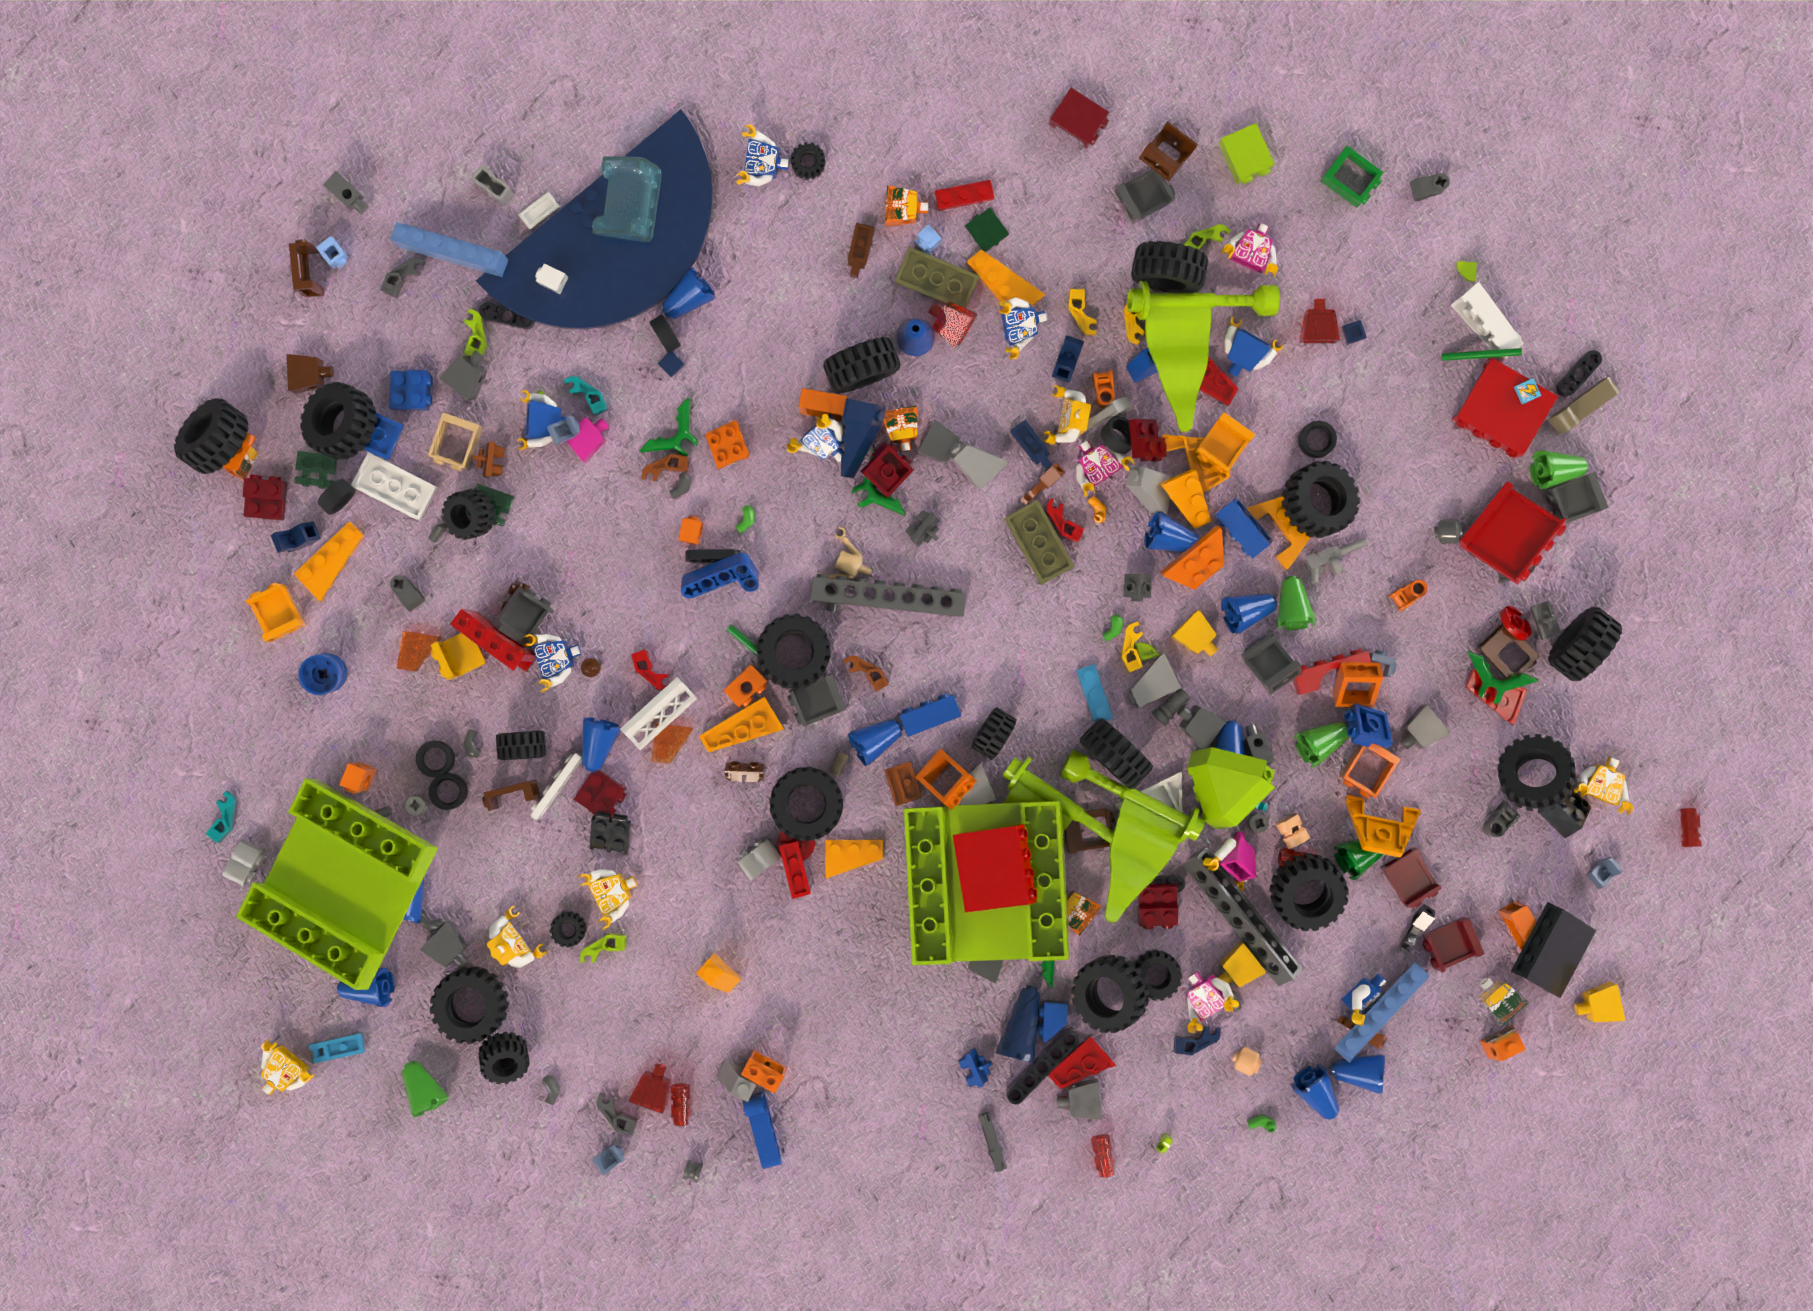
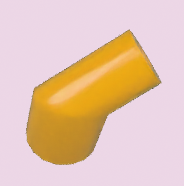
M1093 495L1087 502L1094 508V521L1102 523L1106 519V506Z

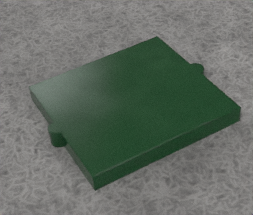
M988 208L980 215L977 214L973 220L965 225V228L984 252L993 246H998L1000 241L1009 236L1008 231L991 208Z

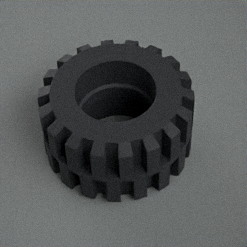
M467 489L455 492L446 498L447 501H444V508L442 509L444 517H442V520L446 523L444 525L446 529L449 528V533L451 535L455 534L456 538H461L462 540L472 539L485 535L492 529L493 526L491 524L495 523L493 516H496L495 511H493L494 505L490 503L491 499L489 497H485L483 491ZM466 507L470 511L471 521L467 517Z
M998 707L994 708L974 738L972 749L993 760L1011 735L1017 719Z
M539 730L497 734V759L518 760L546 756L545 732Z
M1153 949L1151 952L1149 950L1145 951L1144 955L1140 954L1138 956L1139 959L1134 962V967L1141 969L1142 978L1146 977L1148 969L1153 965L1161 964L1167 969V978L1162 984L1156 986L1149 983L1145 984L1146 988H1149L1150 993L1146 998H1151L1154 1001H1157V999L1163 1001L1166 997L1171 998V994H1176L1178 986L1181 987L1182 984L1180 981L1182 979L1181 967L1170 954L1162 950Z
M498 1032L495 1033V1036L490 1035L487 1037V1040H484L482 1046L479 1047L480 1072L485 1079H489V1082H496L499 1085L501 1083L509 1084L511 1081L516 1082L517 1078L521 1079L524 1076L523 1073H527L530 1065L526 1041L522 1039V1036H516L513 1032L510 1034L508 1032L499 1034Z

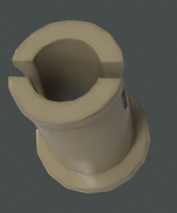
M838 751L832 767L829 766V772L840 777L850 756Z

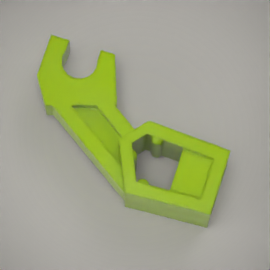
M1217 224L1216 226L1193 232L1184 245L1200 250L1206 241L1210 239L1222 243L1224 239L1220 236V233L1224 232L1228 235L1231 230L1223 224ZM1197 239L1201 240V242L1197 247L1195 244L1191 242V240Z
M469 308L468 313L473 315V319L470 321L464 319V322L472 329L473 335L469 337L464 354L471 357L474 351L483 355L487 343L483 318L479 312ZM475 340L481 342L479 349L473 347Z
M608 933L591 945L585 946L580 953V963L586 961V955H590L592 958L591 963H595L600 951L603 949L605 951H625L627 935ZM615 938V946H608L606 944L608 939Z

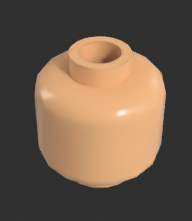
M1243 1047L1241 1051L1236 1050L1232 1059L1235 1062V1069L1248 1076H1252L1254 1073L1257 1074L1262 1063L1260 1054L1247 1047Z

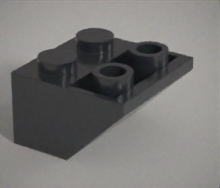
M1572 788L1571 796H1566V801L1562 805L1557 803L1555 804V809L1550 810L1549 807H1546L1544 812H1538L1564 838L1582 829L1591 810L1589 803L1578 793H1575L1573 791L1574 788Z

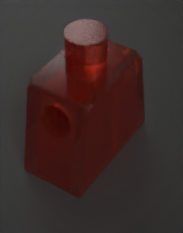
M1314 299V309H1308L1304 313L1299 343L1336 344L1340 340L1336 312L1334 309H1325L1326 299Z
M953 302L945 304L943 308L934 303L928 312L937 318L932 328L953 348L961 345L978 315Z
M656 1063L653 1073L645 1071L628 1102L663 1114L667 1107L671 1079L664 1077L667 1067Z

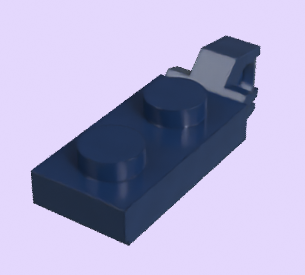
M1026 420L1010 430L1011 435L1032 462L1036 465L1040 463L1045 470L1052 466V463L1047 458L1050 455L1048 448Z

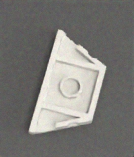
M1181 771L1140 791L1182 813ZM1123 800L1114 804L1117 809L1120 810Z

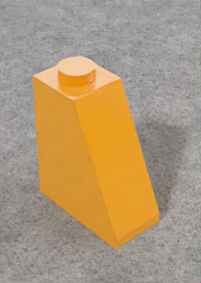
M715 953L696 972L710 987L727 993L742 979Z

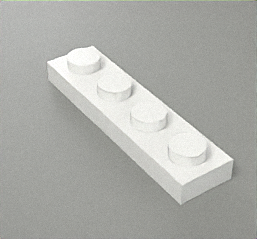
M580 753L570 754L566 759L565 763L567 765L563 771L560 769L553 778L555 782L552 786L548 785L542 793L544 795L540 802L537 801L531 808L533 812L530 816L535 820L541 819L582 762V755Z

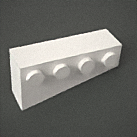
M1479 282L1451 304L1454 310L1490 350L1519 348L1524 344L1521 336L1512 328ZM1497 357V358H1498L1500 361H1503V360L1507 359L1508 357Z

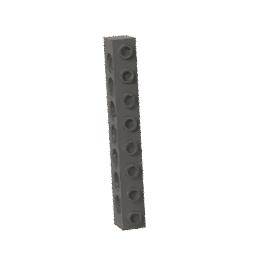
M817 574V577L812 578L810 601L964 617L966 593H962V589L951 588L949 592L943 591V587L932 586L931 589H924V585L913 584L912 587H905V583L893 582V585H886V581L874 580V583H866L867 579L855 578V581H847L848 577L836 576V579H829L828 575ZM834 584L836 592L828 594L825 590L826 585ZM847 586L855 588L854 596H847L845 594ZM866 588L874 590L873 598L865 597L864 590ZM885 590L893 592L892 600L884 599L883 593ZM904 592L912 594L911 602L903 601L902 595ZM923 594L931 596V603L929 605L922 602L921 597ZM942 596L949 597L950 605L948 607L941 604Z
M1205 847L1191 855L1183 866L1275 983L1280 986L1294 980L1303 968L1220 863L1218 869L1214 871L1208 870L1209 866L1203 865L1205 858H1214L1209 849Z

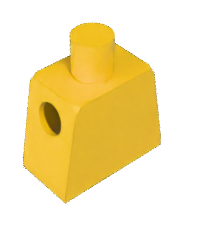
M1196 610L1170 636L1194 654H1199L1204 650L1211 657L1218 650L1211 642L1217 634L1199 610Z
M1239 941L1220 962L1225 972L1217 978L1228 984L1233 981L1238 987H1241L1262 976L1266 971L1245 944Z
M1607 982L1583 992L1584 1002L1574 1005L1577 1015L1586 1014L1587 1018L1593 1022L1626 1021L1618 984L1613 982Z

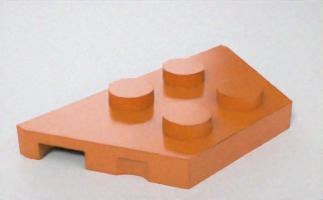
M1219 526L1214 527L1161 570L1160 573L1164 577L1193 590L1198 588L1224 566L1222 529Z

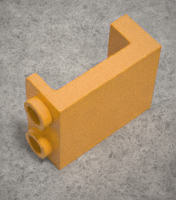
M1224 412L1195 450V453L1198 454L1197 458L1202 462L1212 464V468L1219 474H1227L1256 434Z
M277 582L266 587L267 590L263 592L257 591L250 594V598L245 600L246 604L251 606L264 632L261 635L264 642L269 643L305 626L286 585L278 584Z

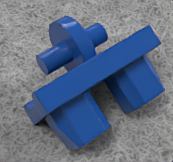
M976 1048L971 1049L958 1060L962 1069L968 1067L971 1069L972 1073L966 1075L968 1086L977 1085L978 1088L983 1087L984 1083L988 1081L987 1075L991 1074L989 1067L993 1065L992 1060L986 1061L984 1055L979 1057Z

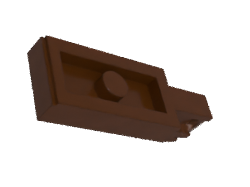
M860 223L855 225L848 255V266L852 267L850 277L858 279L860 269H865V265H867L875 230L873 226Z

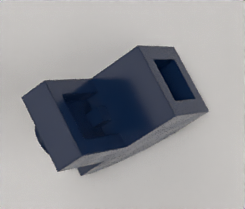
M1066 335L1052 377L1070 383L1084 341Z
M314 521L301 523L290 530L274 532L270 535L277 553L288 551V553L310 546L321 539Z

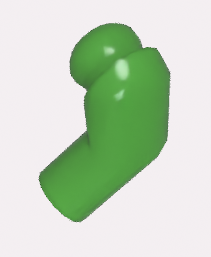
M745 505L742 508L743 521L735 526L740 534L755 522V510L750 505Z
M1118 614L1111 616V629L1102 634L1106 642L1118 636L1122 631L1124 622L1123 618Z
M1259 1115L1247 1120L1250 1130L1261 1126L1272 1133L1277 1129L1276 1122L1266 1115Z

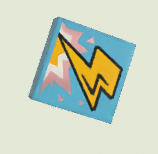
M1533 378L1514 387L1521 404L1541 396Z

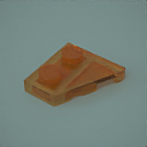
M403 631L397 669L417 672L423 665V661L431 654L432 648L430 645L439 642L441 637Z
M668 725L654 738L651 761L671 764L693 731V727Z

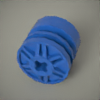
M332 653L317 654L306 658L301 663L298 670V679L301 686L307 692L314 695H324L339 690L345 684L347 667L345 662L337 655ZM323 670H328L327 675L329 676L324 677L325 673L323 672Z

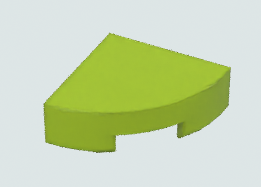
M1457 261V271L1466 281L1474 283L1476 281L1477 262Z
M1134 643L1140 661L1159 656L1156 649L1151 645Z
M1166 1133L1162 1135L1156 1151L1163 1154L1168 1150L1173 1142L1170 1135Z

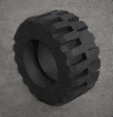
M1162 241L1143 242L1135 250L1131 276L1137 284L1140 281H1147L1149 288L1153 290L1171 293L1199 292L1204 287L1208 258L1201 250L1180 243Z
M888 337L874 338L845 348L831 355L823 364L830 387L837 394L851 392L879 382L899 371L901 366L893 342Z
M328 383L323 385V388L319 387L316 389V393L309 396V401L307 404L305 403L303 407L304 412L301 413L300 417L302 420L300 429L303 431L302 436L306 440V444L313 450L337 460L356 456L358 451L361 452L366 448L365 445L370 443L372 439L370 438L372 433H375L376 428L374 425L377 424L375 414L377 413L375 406H373V401L364 392L345 383ZM344 410L343 420L338 429L333 432L334 422L339 413Z
M213 398L207 400L190 414L189 418L184 421L182 428L179 429V434L176 436V443L174 444L175 454L178 459L201 474L214 473L215 470H220L223 465H227L230 462L229 460L237 454L238 449L242 447V442L246 439V432L249 429L248 420L242 412L224 399Z
M1317 461L1294 472L1290 479L1286 481L1284 485L1286 489L1282 490V497H1284V500L1281 501L1282 507L1286 509L1284 512L1285 517H1289L1291 520L1289 523L1292 527L1296 526L1298 532L1301 534L1306 532L1305 535L1308 537L1323 538L1348 527V524L1354 521V515L1359 510L1357 505L1360 504V497H1357L1359 489L1355 487L1354 478L1348 476L1349 472L1345 468L1341 470L1340 465L1336 463L1331 465L1330 461ZM1312 483L1322 486L1329 493L1332 501L1329 516L1319 513L1312 506L1309 497Z
M1599 607L1586 609L1557 638L1558 640L1553 644L1549 652V664L1569 680L1581 681L1583 678L1588 677L1590 673H1593L1616 647V643L1620 640V635H1622L1621 624Z
M786 614L782 618H775L771 624H767L757 643V658L760 669H762L766 678H769L773 684H778L785 689L793 688V690L801 687L806 688L813 682H817L826 671L830 660V641L827 638V633L820 627L817 621L814 622L810 617H802L800 614L793 616ZM787 635H801L811 645V659L800 669L785 668L777 660L776 646Z
M1103 718L1097 719L1080 737L1082 746L1130 790L1135 789L1152 771V763L1126 737Z
M1535 734V737L1531 738L1529 735H1525L1521 741L1518 738L1515 739L1513 746L1507 745L1504 749L1505 754L1502 753L1500 755V763L1497 768L1501 789L1506 794L1507 799L1510 802L1514 801L1515 806L1519 808L1525 806L1527 811H1533V808H1537L1538 812H1544L1546 807L1552 810L1556 808L1555 804L1559 803L1562 805L1566 801L1565 797L1571 796L1572 788L1576 784L1574 758L1571 757L1569 749L1567 747L1564 748L1563 743L1559 740L1554 742L1553 737L1548 735L1546 738H1542L1541 734ZM1542 759L1554 765L1556 776L1547 785L1531 787L1519 780V768L1527 761Z
M799 767L788 771L778 779L771 791L769 803L773 821L784 834L793 839L812 841L822 838L834 829L842 815L843 797L841 790L835 780L820 769ZM801 786H812L818 789L824 797L825 807L823 813L812 822L798 821L789 811V797L795 789Z
M1305 853L1304 857L1296 855L1293 860H1286L1283 867H1278L1276 870L1277 875H1273L1271 879L1273 884L1270 885V898L1283 921L1290 924L1291 927L1295 929L1300 927L1302 931H1309V929L1318 931L1319 927H1328L1330 922L1338 920L1337 916L1339 914H1343L1345 911L1343 906L1348 903L1347 895L1349 894V889L1346 886L1345 878L1329 859L1323 858L1318 854H1315L1313 857L1311 853ZM1311 880L1324 882L1323 892L1314 902L1309 904H1296L1293 902L1296 890L1303 883Z
M1115 955L1101 956L1089 962L1077 972L1078 975L1073 980L1075 986L1071 988V994L1074 995L1072 1003L1077 1006L1075 1011L1077 1015L1081 1014L1083 1017L1082 1021L1085 1024H1091L1090 1028L1094 1030L1100 1028L1102 1033L1109 1031L1117 1033L1120 1030L1127 1029L1144 1015L1145 1007L1149 1004V999L1146 998L1150 994L1149 988L1145 986L1148 982L1146 977L1142 978L1141 969H1136L1134 967L1135 963L1131 960L1126 962L1125 957H1116ZM1101 977L1112 979L1121 988L1124 997L1121 1010L1110 1009L1100 1000L1097 985Z
M478 967L460 968L444 977L440 984L435 987L434 995L430 999V1002L433 1003L432 1007H430V1014H434L432 1022L439 1025L440 1028L437 1030L440 1034L444 1032L447 1034L445 1038L449 1040L456 1039V1043L460 1044L463 1042L467 1044H473L476 1041L480 1042L493 1034L502 1025V1021L507 1015L506 1009L509 1006V1002H506L508 994L507 991L502 989L504 986L502 981L498 982L496 980L497 976L494 973L490 975L487 969L482 968L480 970ZM465 987L477 990L483 996L486 1003L485 1015L481 1020L474 1023L462 1020L456 1014L453 1007L454 995L458 990Z

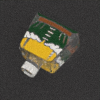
M1487 977L1480 983L1481 987L1486 991L1480 996V999L1493 1021L1501 1027L1529 1003L1528 1000L1501 980L1494 984Z

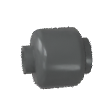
M1457 519L1440 520L1438 527H1434L1435 538H1439L1441 544L1458 543L1460 538L1463 537L1462 523H1459Z

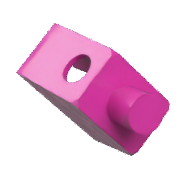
M589 418L579 421L580 433L576 438L567 441L584 463L606 442L601 433L609 428V425L603 418L595 424Z

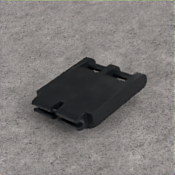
M597 811L596 815H593L591 819L589 849L594 850V848L607 850L610 853L611 851H616L628 855L631 821L627 820L628 816L614 814L613 818H610V813Z

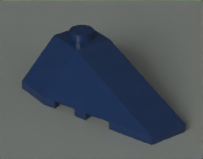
M846 398L842 416V424H845V434L842 435V442L845 443V450L841 454L842 477H855L882 426V421L885 418V406Z

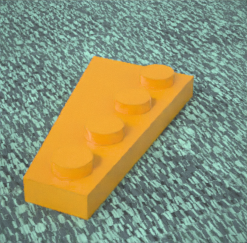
M983 250L978 251L966 262L973 272L980 276L979 279L999 301L1005 302L1016 297L1034 306L1045 296L1043 292Z
M349 521L305 562L294 575L322 602L325 594L334 584V580L343 570L345 563L352 556L364 535Z
M763 697L701 734L699 738L709 753L784 730V727L766 697Z

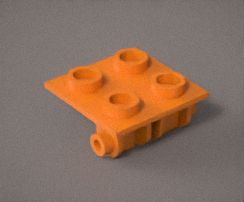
M736 420L705 434L718 470L741 459H748L750 456L745 445L746 442L739 429L740 426Z

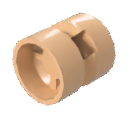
M1298 813L1287 816L1275 824L1279 833L1284 834L1283 840L1288 849L1310 839L1306 828L1301 827L1303 822Z

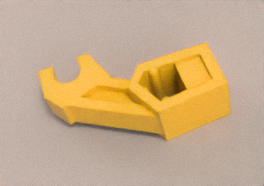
M1070 289L1068 310L1083 334L1096 336V330H1090L1089 325H1096L1097 320L1086 316L1083 312L1085 309V289ZM1072 301H1081L1080 309L1074 307Z
M1126 303L1123 309L1126 338L1130 343L1138 346L1140 340L1135 339V334L1143 336L1145 331L1136 324L1137 313L1135 312L1132 315V312L1128 311Z
M1138 621L1128 625L1125 629L1120 657L1128 673L1143 667L1137 650L1133 649L1134 643L1143 635L1142 632L1137 634L1133 631L1134 627L1139 625ZM1132 651L1135 660L1127 662L1126 655Z

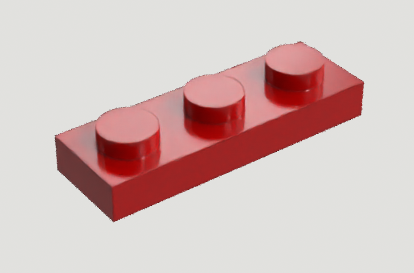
M991 180L935 190L938 211L992 201L994 200Z
M797 839L778 844L792 899L811 894Z

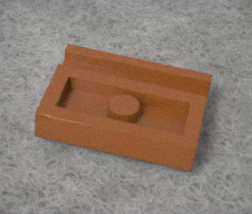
M911 761L884 769L895 806L922 798Z

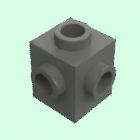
M1125 574L1124 597H1129L1131 601L1143 602V598H1151L1152 575Z

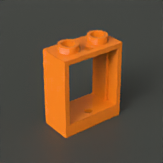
M802 388L798 406L800 414L822 418L823 414L829 415L831 413L836 421L842 422L845 402L848 396Z
M1341 662L1333 689L1335 707H1352L1355 703L1366 707H1374L1383 680L1380 663ZM1347 682H1371L1368 691L1345 690Z
M1373 743L1369 747L1359 745L1339 777L1343 779L1342 783L1346 786L1358 788L1360 790L1359 794L1365 798H1376L1397 766L1400 758ZM1365 748L1387 762L1371 790L1348 776Z
M941 748L915 776L918 781L951 810L960 803L965 794L977 782L974 777ZM951 764L962 774V777L943 796L931 784Z
M1514 901L1498 911L1517 946L1522 951L1536 924V920L1527 905Z
M753 1049L741 1075L776 1093L785 1076L787 1067Z

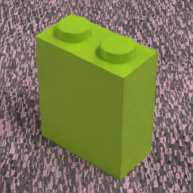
M1257 123L1221 138L1218 143L1237 185L1243 183V185L1248 184L1258 175L1264 177L1270 174L1275 165Z

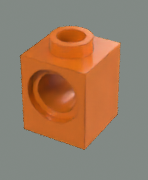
M691 515L688 518L683 517L679 541L699 545L704 525L702 521H699V517Z

